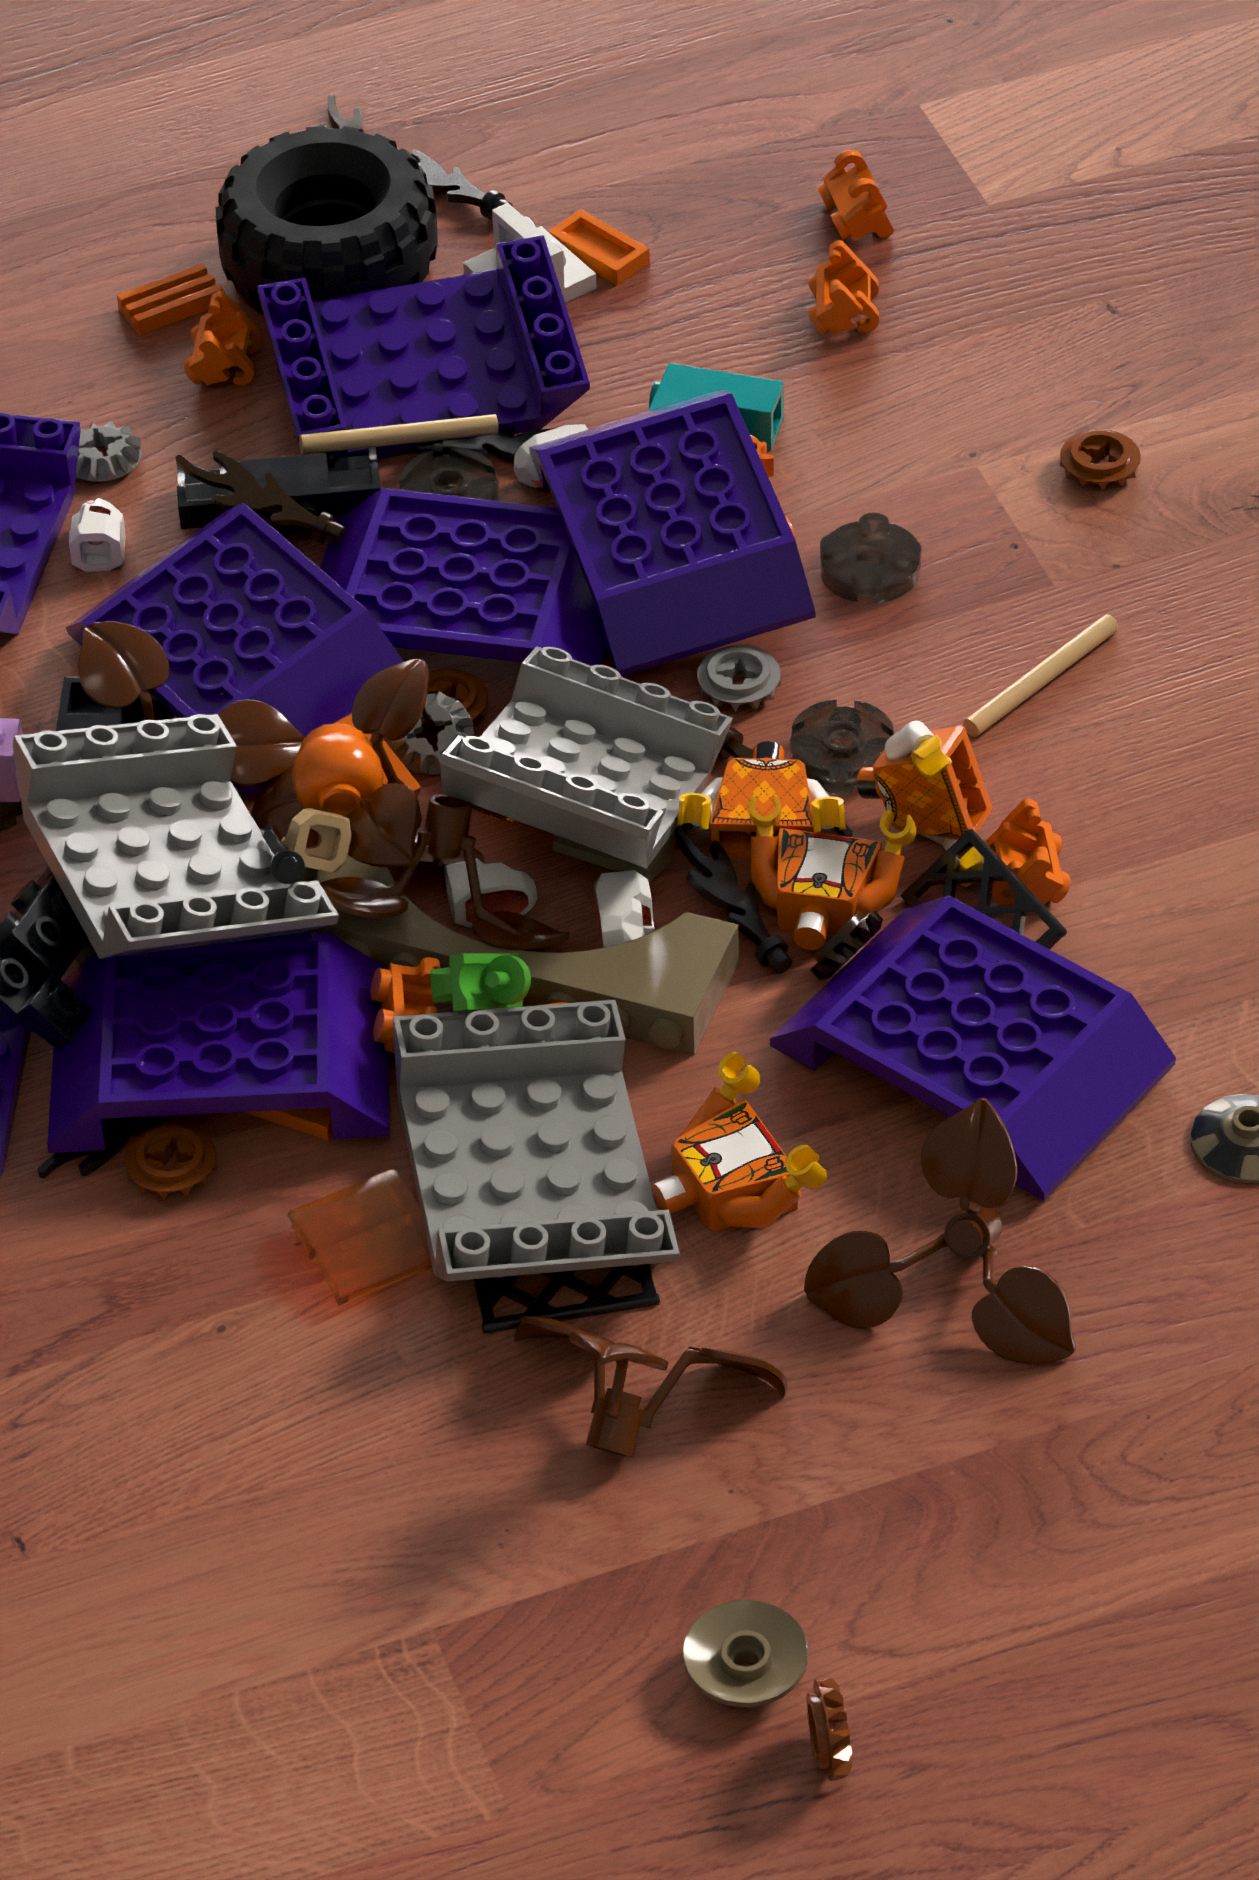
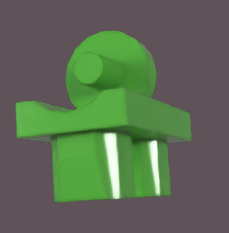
M518 953L449 955L450 967L431 969L430 980L433 1002H453L454 1011L523 1007V998L527 995L531 986L529 968L519 958Z

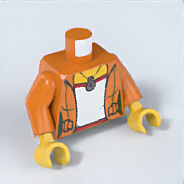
M756 794L750 798L748 805L750 820L757 826V836H751V879L764 904L769 908L777 910V926L782 930L794 931L792 937L799 947L806 950L820 949L825 943L826 936L833 937L859 911L865 916L873 909L879 913L894 900L905 856L900 855L902 846L911 843L916 836V826L910 814L907 817L904 830L899 833H891L890 828L893 824L894 813L891 809L883 813L880 818V828L887 839L885 850L883 851L882 841L785 828H780L779 835L773 836V826L777 825L782 814L780 799L775 794L774 812L769 816H761L755 811Z
M737 1052L728 1053L719 1064V1076L725 1082L722 1088L714 1087L698 1112L671 1145L672 1177L652 1185L653 1197L659 1210H669V1213L672 1214L691 1206L708 1230L715 1232L731 1227L767 1228L782 1214L798 1209V1199L801 1197L800 1189L803 1186L809 1190H816L825 1184L827 1178L826 1169L818 1163L819 1154L810 1146L800 1145L795 1147L787 1157L747 1100L736 1101L735 1097L738 1093H752L760 1084L758 1070L752 1065H747L744 1068L746 1059ZM744 1068L741 1075L737 1077L738 1073Z

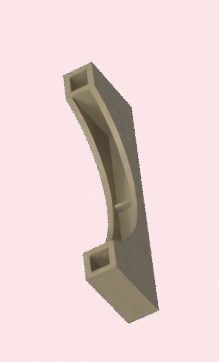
M348 855L346 862L338 872L332 873L305 867L303 876L297 881L309 882L318 880L321 883L340 877H359L377 881L387 887L396 884L387 867L363 864L350 858ZM404 894L399 897L409 902L408 910L400 915L378 919L364 918L336 909L339 914L337 924L305 932H329L387 969L390 963L416 967L426 957L438 959L440 961V968L450 967L449 955L518 953L519 958L528 966L531 975V986L527 995L523 998V1006L615 999L625 1038L695 1055L739 963L738 924L685 912L671 923L652 933L628 942L588 951L565 953L506 949L471 939L433 920L418 909Z

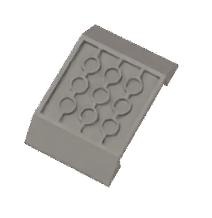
M536 646L521 664L511 701L480 737H463L458 735L442 753L439 763L442 792L647 869L678 826L679 796L685 793L701 794L703 792L733 718L721 714L719 709L710 703L703 701L688 702L670 695V692L665 687L658 684H639L621 677V674L611 667L605 665L590 666L573 660L571 655L562 649Z
M198 714L185 718L144 720L138 723L109 726L95 725L89 728L41 731L34 734L14 736L13 750L24 822L99 959L305 933L335 925L338 922L339 914L318 880L284 884L273 876L271 860L274 854L231 782L237 745L218 714Z
M615 999L393 1016L398 1106L434 1276L444 1281H458L679 1261L680 1252L669 1210H657L622 1073L626 1039Z

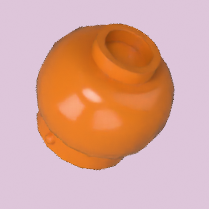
M335 723L323 725L312 730L303 739L291 774L295 796L305 809H317L344 817L354 809L361 807L360 801L362 798H369L377 788L383 786L384 777L378 754L372 748V742L368 741L362 731L351 725Z

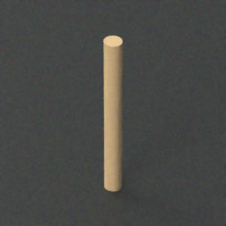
M496 414L303 434L299 435V446L301 454L306 455L498 434V419Z
M1109 614L1102 616L963 721V726H965L967 733L972 737L979 736L1117 632V621Z

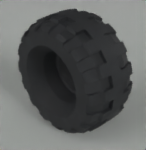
M325 126L306 127V131L292 134L288 131L269 139V143L262 147L257 145L241 157V165H235L231 168L218 193L219 206L215 207L222 269L227 280L233 282L237 293L245 298L246 304L263 314L257 290L259 285L305 277L313 302L423 282L429 274L430 261L436 260L438 229L433 188L428 185L426 173L409 151L403 148L398 150L395 141L377 133L373 136L364 133L363 129L343 126L342 129H328Z

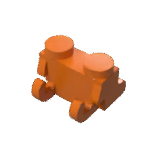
M847 150L840 153L834 160L836 167L823 176L824 183L816 187L828 211L838 209V211L830 216L842 240L852 236L855 241L871 232L877 233L881 239L892 235L894 229L884 211L887 205L862 155L855 150ZM850 163H854V164H855L854 167H852V168H850V169H848V170L845 171L844 168H845L848 164H850Z
M837 240L829 246V260L816 267V274L808 280L809 287L816 298V305L808 311L809 318L819 333L824 334L830 331L834 335L838 332L855 328L856 320L853 317L864 314L868 318L857 321V331L859 333L871 332L879 324V311L871 302L879 292L878 279L842 240Z
M217 291L211 296L208 308L209 313L203 315L200 323L191 330L194 347L192 355L184 360V370L193 383L201 384L204 382L209 386L210 384L228 380L230 378L228 369L237 366L243 371L235 372L233 383L235 385H246L253 380L256 370L255 364L246 354L255 353L260 349L263 336L257 326L246 316V313L224 291Z
M1026 798L1000 823L1001 826L985 843L1043 905L1048 901L1058 903L1066 896L1070 887V876L1068 873L1061 871L1058 859L1062 847V838L1060 835L1052 832L1051 824L1041 820L1037 802ZM993 881L992 898L998 904L1012 905L1016 902L1015 893L1013 890H1005L1010 886L1006 881Z
M423 958L416 967L390 963L388 969H376L371 982L370 997L372 1001L381 1002L382 1009L378 1011L374 1022L373 1039L375 1042L384 1043L385 1051L395 1054L393 1016L439 1013L438 1009L434 1007L435 1003L432 1000L430 980L431 969L440 968V961L438 959Z

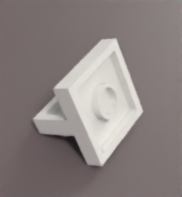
M509 203L492 210L494 248L463 262L464 275L497 269L496 243L544 235L565 303L597 289L596 273L542 226L536 228L529 217L521 215Z

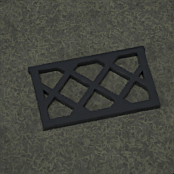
M968 829L962 837L900 895L910 907L922 904L919 898L932 885H944L943 897L949 895L955 898L957 884L981 882L978 908H974L975 910L990 918L1014 917L1012 929L1024 935L1026 916H1039L1049 929L1036 942L1048 949H1051L1067 934V930L973 829ZM974 846L984 857L983 870L958 872L960 859ZM993 881H1006L1017 892L1015 905L990 907Z
M649 1264L636 1265V1267L632 1265L609 1267L613 1270L597 1288L572 1276L576 1270L541 1273L553 1280L537 1298L512 1286L521 1275L504 1276L501 1280L496 1277L473 1279L483 1321L482 1331L485 1334L516 1329L521 1317L525 1316L564 1321L658 1305L660 1303V1296L656 1293ZM623 1275L641 1283L643 1293L614 1297L608 1294ZM563 1285L588 1297L584 1303L555 1308L548 1304ZM503 1295L528 1307L524 1313L496 1318L493 1312V1307Z

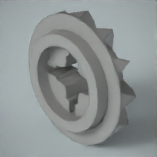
M112 420L104 426H96L91 422L89 429L81 430L76 477L86 481L103 482L128 474L138 465L141 459L142 451L139 437L132 434L129 426L116 428ZM97 447H104L107 450V456L103 457L102 452H99Z
M735 645L720 648L707 655L698 667L697 681L699 682L701 696L711 697L715 707H720L727 703L731 704L736 712L740 705L747 704L757 709L761 700H773L776 687L781 685V671L777 661L767 652L751 646ZM738 671H743V677H745L743 684H733L735 677H738Z
M440 691L436 694H427L423 712L415 727L404 738L396 741L390 740V745L396 756L409 770L422 775L440 774L439 763L442 753L458 735L463 737L474 736L473 723L467 710L459 700L448 697ZM428 715L429 719L436 726L445 725V730L440 731L437 735L438 751H434L433 746L429 745L426 738H416L417 734L424 731L423 722L425 720L423 716Z

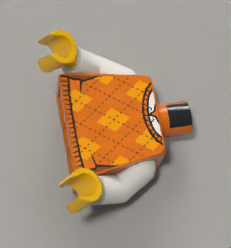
M911 721L887 740L885 749L873 767H863L858 773L857 789L860 797L863 799H882L886 811L891 809L894 813L892 826L895 829L903 831L906 827L907 817L910 814L916 826V833L943 845L946 851L968 829H973L978 833L993 810L965 726L930 731L923 722ZM974 846L960 859L958 872L983 870L980 862L983 861L984 857ZM962 883L960 885L967 887L973 883Z
M771 741L758 743L753 748L752 758H733L728 761L724 776L715 778L701 794L685 793L679 796L677 825L682 826L685 823H691L695 826H700L701 829L708 830L710 822L711 844L713 841H718L729 858L751 859V836H757V826L750 820L748 805L750 798L754 794H756L755 811L761 816H769L774 812L775 794L780 799L782 814L777 825L773 826V836L779 835L780 828L815 833L821 832V828L831 829L838 827L840 830L846 829L844 800L839 797H829L818 781L807 778L805 764L802 761L784 759V748L780 744Z

